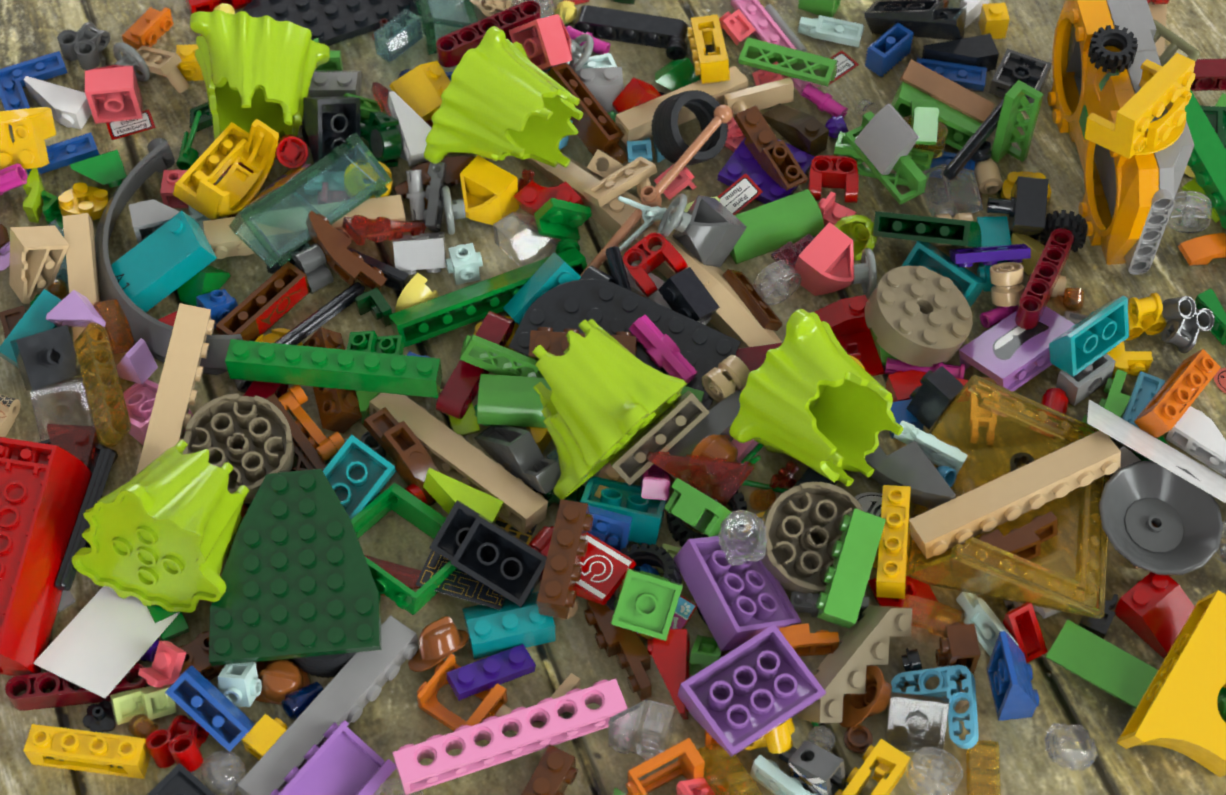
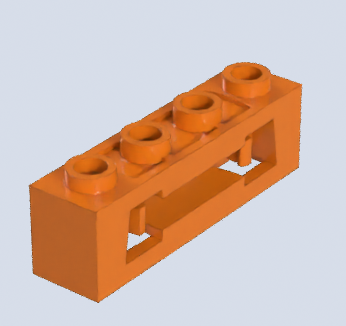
M1204 349L1188 357L1179 365L1135 419L1134 423L1141 430L1155 438L1167 433L1175 426L1221 367Z

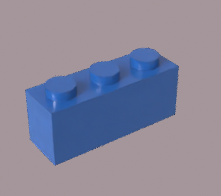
M192 665L165 692L229 752L255 725L251 719Z

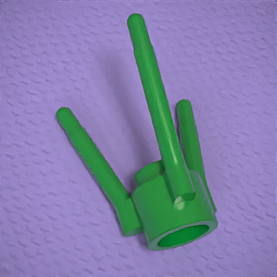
M200 110L196 113L190 134L188 131L184 132L179 157L176 162L180 170H188L199 158V152L191 148L202 114Z

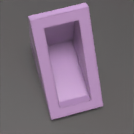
M75 290L68 294L46 315V320L57 326L105 327L106 322L88 298Z
M142 338L124 355L113 370L112 374L115 377L143 384L158 368L146 342Z

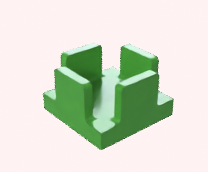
M676 478L671 486L674 492L664 507L666 511L709 537L719 536L726 523L731 525L736 517L734 513L722 504L679 478Z
M627 569L614 605L615 611L611 624L666 641L683 586L668 581L667 578L642 570L638 572Z

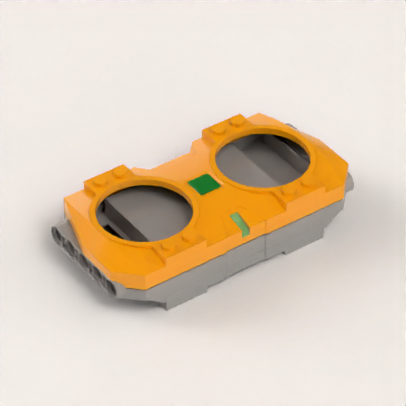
M1064 0L1054 34L1052 48L1054 82L1051 92H1048V105L1052 106L1053 122L1057 124L1059 133H1069L1071 142H1075L1084 172L1085 186L1083 201L1079 203V214L1086 220V237L1089 236L1091 246L1101 245L1106 265L1126 263L1130 274L1140 275L1146 273L1152 266L1174 207L1176 193L1194 148V142L1187 121L1183 133L1172 145L1156 153L1133 155L1130 159L1084 138L1087 117L1092 112L1115 124L1117 112L1141 89L1139 83L1143 70L1140 68L1146 59L1161 66L1153 40L1156 26L1147 0ZM1107 25H1111V29H1114L1115 25H1118L1119 30L1125 27L1128 29L1127 34L1131 31L1134 33L1133 38H1137L1138 48L1134 62L1129 69L1125 68L1124 72H1119L1116 69V73H1111V69H1107V72H1103V67L1097 69L1095 68V63L1091 64L1090 57H1088L1089 47L1094 32H1098L1099 28L1103 27L1105 30ZM1113 46L1104 47L1105 49L1112 52L1121 51L1120 49ZM1165 107L1164 112L1159 118L1154 117L1151 122L1163 117L1168 112L1167 108ZM1148 128L1145 131V137H1147Z

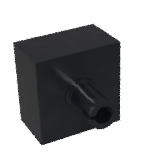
M1018 176L1011 190L1010 200L988 197L987 213L1009 214L1010 238L1013 233L1026 235L1036 240L1039 238L1045 228L1049 179Z
M67 325L10 341L26 391L83 375Z

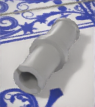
M421 169L406 171L409 191L406 195L410 199L411 220H422L425 209L424 197H426V191H423Z

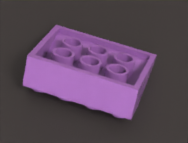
M753 532L688 539L673 558L721 651L736 649L773 624L779 629L802 623L781 583L763 565L758 552L757 539Z
M775 624L681 683L678 697L693 718L731 757L826 695V691Z

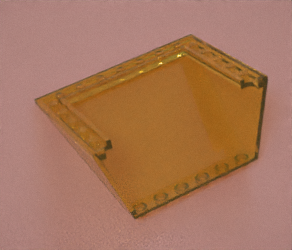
M974 374L933 426L929 434L934 435L937 439L950 446L957 447L961 452L968 455L956 476L955 483L950 487L956 497H959L1010 473V459L1016 453H1028L1035 461L1099 430ZM1104 475L1093 480L1087 486H1081L1070 491L1064 497L1055 498L1038 509H1032L1023 513L1015 520L1004 522L990 532H983L975 537H970L964 544L958 543L941 555H935L926 559L913 538L910 537L906 575L932 586L1023 604L1031 602L1033 606L1102 619L1105 608L1108 537L1102 528L1099 502L1104 485L1110 479V475ZM914 503L913 518L931 510V508ZM1050 511L1058 519V535L1041 543V555L1031 560H1026L978 539L981 535L991 533L996 529L1003 536H1006L1011 530L1021 528L1030 523L1035 517L1043 516Z

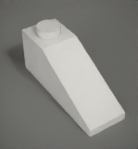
M28 76L24 78L29 95L42 107L51 108L53 118L68 128L73 127L80 130L83 128L92 114L84 92Z
M394 91L389 92L387 104L392 118L399 120V125H396L400 132L402 147L409 166L428 161L424 158V151L427 145L426 137L432 128Z
M1190 406L1168 432L1166 440L1226 477L1225 438L1212 419L1207 417L1202 411Z

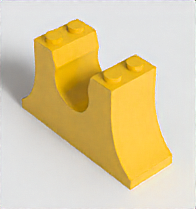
M1217 590L1197 602L1117 740V744L1125 749L1139 745H1155L1169 748L1191 758L1219 777L1226 776V723L1221 718L1217 707L1219 691L1222 687L1226 688V594Z

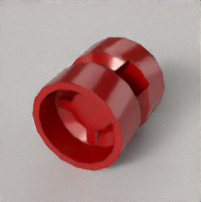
M285 135L278 139L275 158L279 163L288 168H297L306 162L308 148L302 139L293 135Z

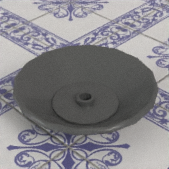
M1138 461L1120 468L1104 485L1099 502L1102 528L1114 549L1134 566L1158 575H1184L1205 566L1218 551L1223 532L1220 508L1214 497L1154 461ZM1178 467V468H1180L1181 470H1183V471H1185L1186 473H1188L1189 475H1191V476H1193L1194 478H1196V477H1195L1193 474H1191L1188 470H1186V469H1184V468H1181V467ZM1151 522L1156 524L1158 528L1152 526Z

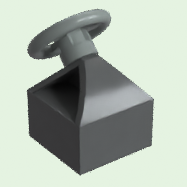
M684 193L679 194L671 202L663 215L657 233L666 238L676 229L672 236L703 265L721 267L747 226L718 200L711 197L698 195L688 212H685L687 196Z

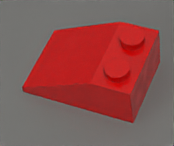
M1150 572L1120 598L1114 612H1116L1115 615L1165 659L1195 606L1181 586L1169 575H1158Z

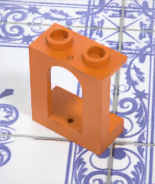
M451 653L446 661L442 660L437 665L434 676L429 682L425 681L419 687L417 700L421 710L455 731L461 726H474L482 723L488 717L495 716L498 710L507 703L508 699L506 688L498 683L494 688L475 694L483 702L467 722L438 702L437 693L441 687L449 684L446 679L447 672L461 667L456 664L455 655Z
M688 738L628 770V783H626L628 794L626 795H647L681 775H684L686 780L703 778L705 761L691 739ZM678 757V761L641 781L638 780L641 776Z

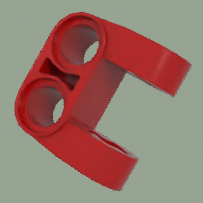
M819 155L814 157L811 162L808 189L816 201L821 200L822 188L844 189V203H857L859 182L857 162L847 156Z
M656 232L645 236L628 249L623 256V263L628 274L647 298L658 290L648 274L666 261L676 274L688 268L686 261L663 235ZM655 246H661V248L656 251L651 250ZM641 261L639 265L631 266L633 262Z

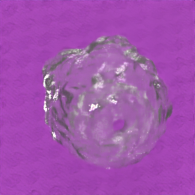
M746 510L733 511L721 523L718 534L719 545L725 553L728 563L731 566L741 565L746 561H759L765 557L768 542L767 527L764 525V520L756 514Z
M1055 723L1048 728L1047 735L1044 738L1046 743L1045 749L1048 752L1049 758L1055 764L1064 769L1069 768L1070 770L1079 771L1091 767L1095 758L1098 757L1095 739L1089 737L1088 730L1082 725L1071 724L1068 726L1066 723Z
M226 750L213 752L208 757L203 758L202 765L197 770L190 772L216 795H236L240 792L238 783L247 775L245 764L241 761V757L237 756L234 752Z

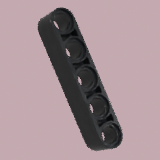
M584 5L579 8L574 24V29L583 33H592L595 38L666 49V43L671 38H681L685 41L688 27L687 23L680 19Z

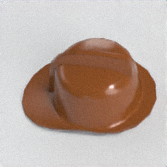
M709 435L695 446L689 457L688 465L693 471L708 472L721 477L730 469L740 467V463L737 460L738 449L730 441L729 435Z
M444 616L428 624L421 631L418 640L419 648L414 657L408 662L409 669L414 672H422L437 665L468 642V633L457 629L449 616Z
M269 660L256 663L258 678L262 681V690L260 695L255 698L256 701L278 705H293L299 703L308 693L310 685L308 674L296 664L287 660Z
M867 666L865 694H846L843 697L842 723H840L842 727H855L866 717L882 713L888 706L891 699L892 685L884 680L882 671L878 666Z

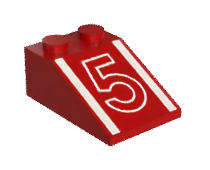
M587 532L585 539L588 540L585 556H581V578L579 582L575 583L574 591H576V596L605 605L620 586L622 580H624L627 569H633L636 563L633 559ZM550 542L541 551L545 556L548 555Z

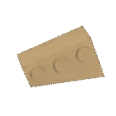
M56 226L10 227L9 285L23 304H30L37 294H41L44 289L50 292L69 247L68 242Z

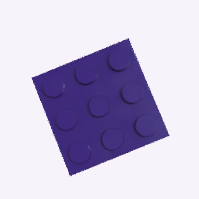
M746 137L718 173L717 180L728 186H731L746 173L763 191L755 199L764 204L790 196L798 187L796 186L786 191L778 185L750 153L744 144ZM786 143L801 169L807 175L811 169V162L814 156Z

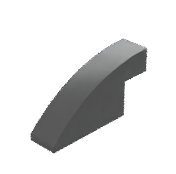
M737 390L710 409V413L668 450L657 464L673 478L685 481L693 472L688 465L691 452L702 439L713 434L729 435L732 442L734 438L730 436L729 431L740 410L739 397L742 391Z
M491 425L474 437L477 443L496 462L501 464L513 476L521 479L527 486L544 494H547L555 487L561 475L560 466L557 461L544 458L530 431L506 425Z
M916 441L889 455H886L881 447L878 446L874 453L865 456L867 464L874 468V473L871 477L882 487L883 485L911 486L910 502L933 509L956 498L953 490Z

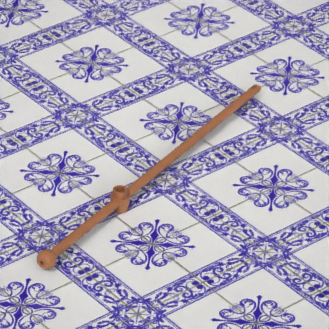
M719 105L716 107L714 118L655 187L648 185L642 188L641 204L651 207L659 206L661 208V194L717 128L732 119L733 111L729 106ZM637 208L586 269L589 266H594L597 269L600 268L607 259L606 249L618 246L642 218V211Z

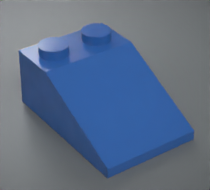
M1001 631L986 668L998 721L1031 718L1036 707L1039 706L1038 691L1033 689L1031 683L1033 679L1031 664L1026 663L1024 653L1008 633Z

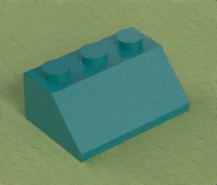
M917 241L902 266H924L943 277L951 279L953 284L964 295L970 307L987 284V282L967 268L958 267V264L951 261L948 255L929 242Z
M1123 295L1104 304L1050 342V363L1074 377L1129 337L1128 298Z
M595 476L588 480L580 501L581 503H587L590 506L633 517L629 541L637 542L640 545L642 543H648V545L657 544L667 500L643 499L641 496V486L633 484L629 486L628 483ZM599 485L608 487L601 491L600 498L594 496Z
M539 591L531 593L522 607L509 599H505L500 610L482 604L462 608L474 660L495 655L521 644L528 648L556 641L553 617L539 614L537 606Z

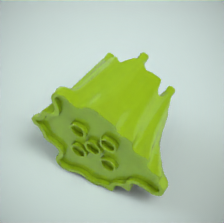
M214 10L213 12L199 11L191 14V30L202 35L196 37V44L199 49L195 50V57L200 65L212 114L214 141L231 122L249 133L251 125L256 118L278 132V139L284 134L297 137L304 115L303 97H308L315 69L329 61L330 48L325 44L312 41V32L309 29L290 21H276L267 15L256 18L251 17L245 11L229 14L221 10Z
M496 26L490 27L479 46L469 49L453 71L450 84L441 95V106L432 116L433 126L426 137L427 145L424 151V158L433 164H438L450 152L476 154L494 161L505 160L506 156H513L522 160L532 158L554 168L558 164L566 168L570 163V159L561 153L559 143L568 135L578 134V130L572 124L570 118L571 116L577 120L582 118L583 112L575 107V105L579 104L580 99L572 95L529 60L522 44L519 42L512 43L509 39H506L503 30Z
M798 309L787 321L786 336L781 346L768 350L763 365L749 373L746 386L739 397L740 410L730 427L729 433L739 443H745L754 439L755 442L763 444L769 452L788 455L811 467L835 483L837 480L848 487L854 482V479L848 476L844 470L861 472L866 477H870L874 473V468L867 464L865 456L874 453L879 446V432L890 430L898 436L902 433L903 426L896 422L891 411L893 403L892 393L886 390L846 353L827 322H821L818 314L815 312L808 313L804 309Z
M585 319L578 325L585 333V338L572 330L567 333L569 347L564 351L565 355L555 356L547 352L541 345L532 351L539 359L536 366L552 389V391L547 389L542 382L533 387L540 395V400L544 407L541 411L545 417L543 422L552 437L558 454L561 475L553 491L560 500H564L588 479L597 474L682 396V389L687 384L683 379L666 375L639 360L593 319L588 322Z
M179 440L175 446L163 452L130 481L101 498L94 507L83 513V516L90 524V528L82 533V537L91 545V548H80L72 557V564L79 573L90 577L96 585L107 586L115 590L120 598L125 599L128 596H134L144 606L159 605L169 612L192 613L196 610L199 599L217 602L226 592V584L219 575L225 557L242 522L243 517L240 513L244 498L249 493V489L241 485L236 492L230 493L227 488L229 474L232 472L233 466L225 462L220 468L208 463V449L190 454H182L188 444L183 440Z

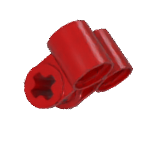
M180 714L173 719L167 730L159 729L150 733L146 738L145 745L157 767L168 768L175 763L177 765L180 763L189 772H193L203 763V756L199 748L207 740L209 733L195 720Z

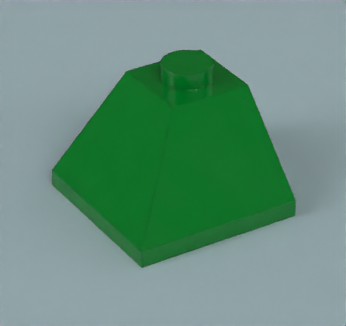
M118 150L70 164L72 170L103 185L109 184L110 188L120 185L127 176Z

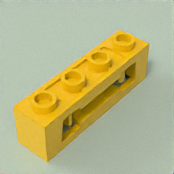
M718 14L690 18L691 27H687V34L695 74L700 75L702 84L730 81L729 60ZM713 41L714 52H709L706 55L705 46L712 45Z
M883 485L881 518L886 519L879 542L876 581L877 597L905 599L911 486Z
M37 724L31 725L23 750L32 765L145 779L151 757L145 745V738Z
M880 739L875 747L873 745L868 747L862 757V760L865 762L860 769L854 767L846 780L849 783L844 791L839 789L835 795H859L868 783L874 767L876 768L872 778L879 783L871 795H890L906 772L911 758ZM887 773L890 774L888 778L885 780L884 778L887 775Z

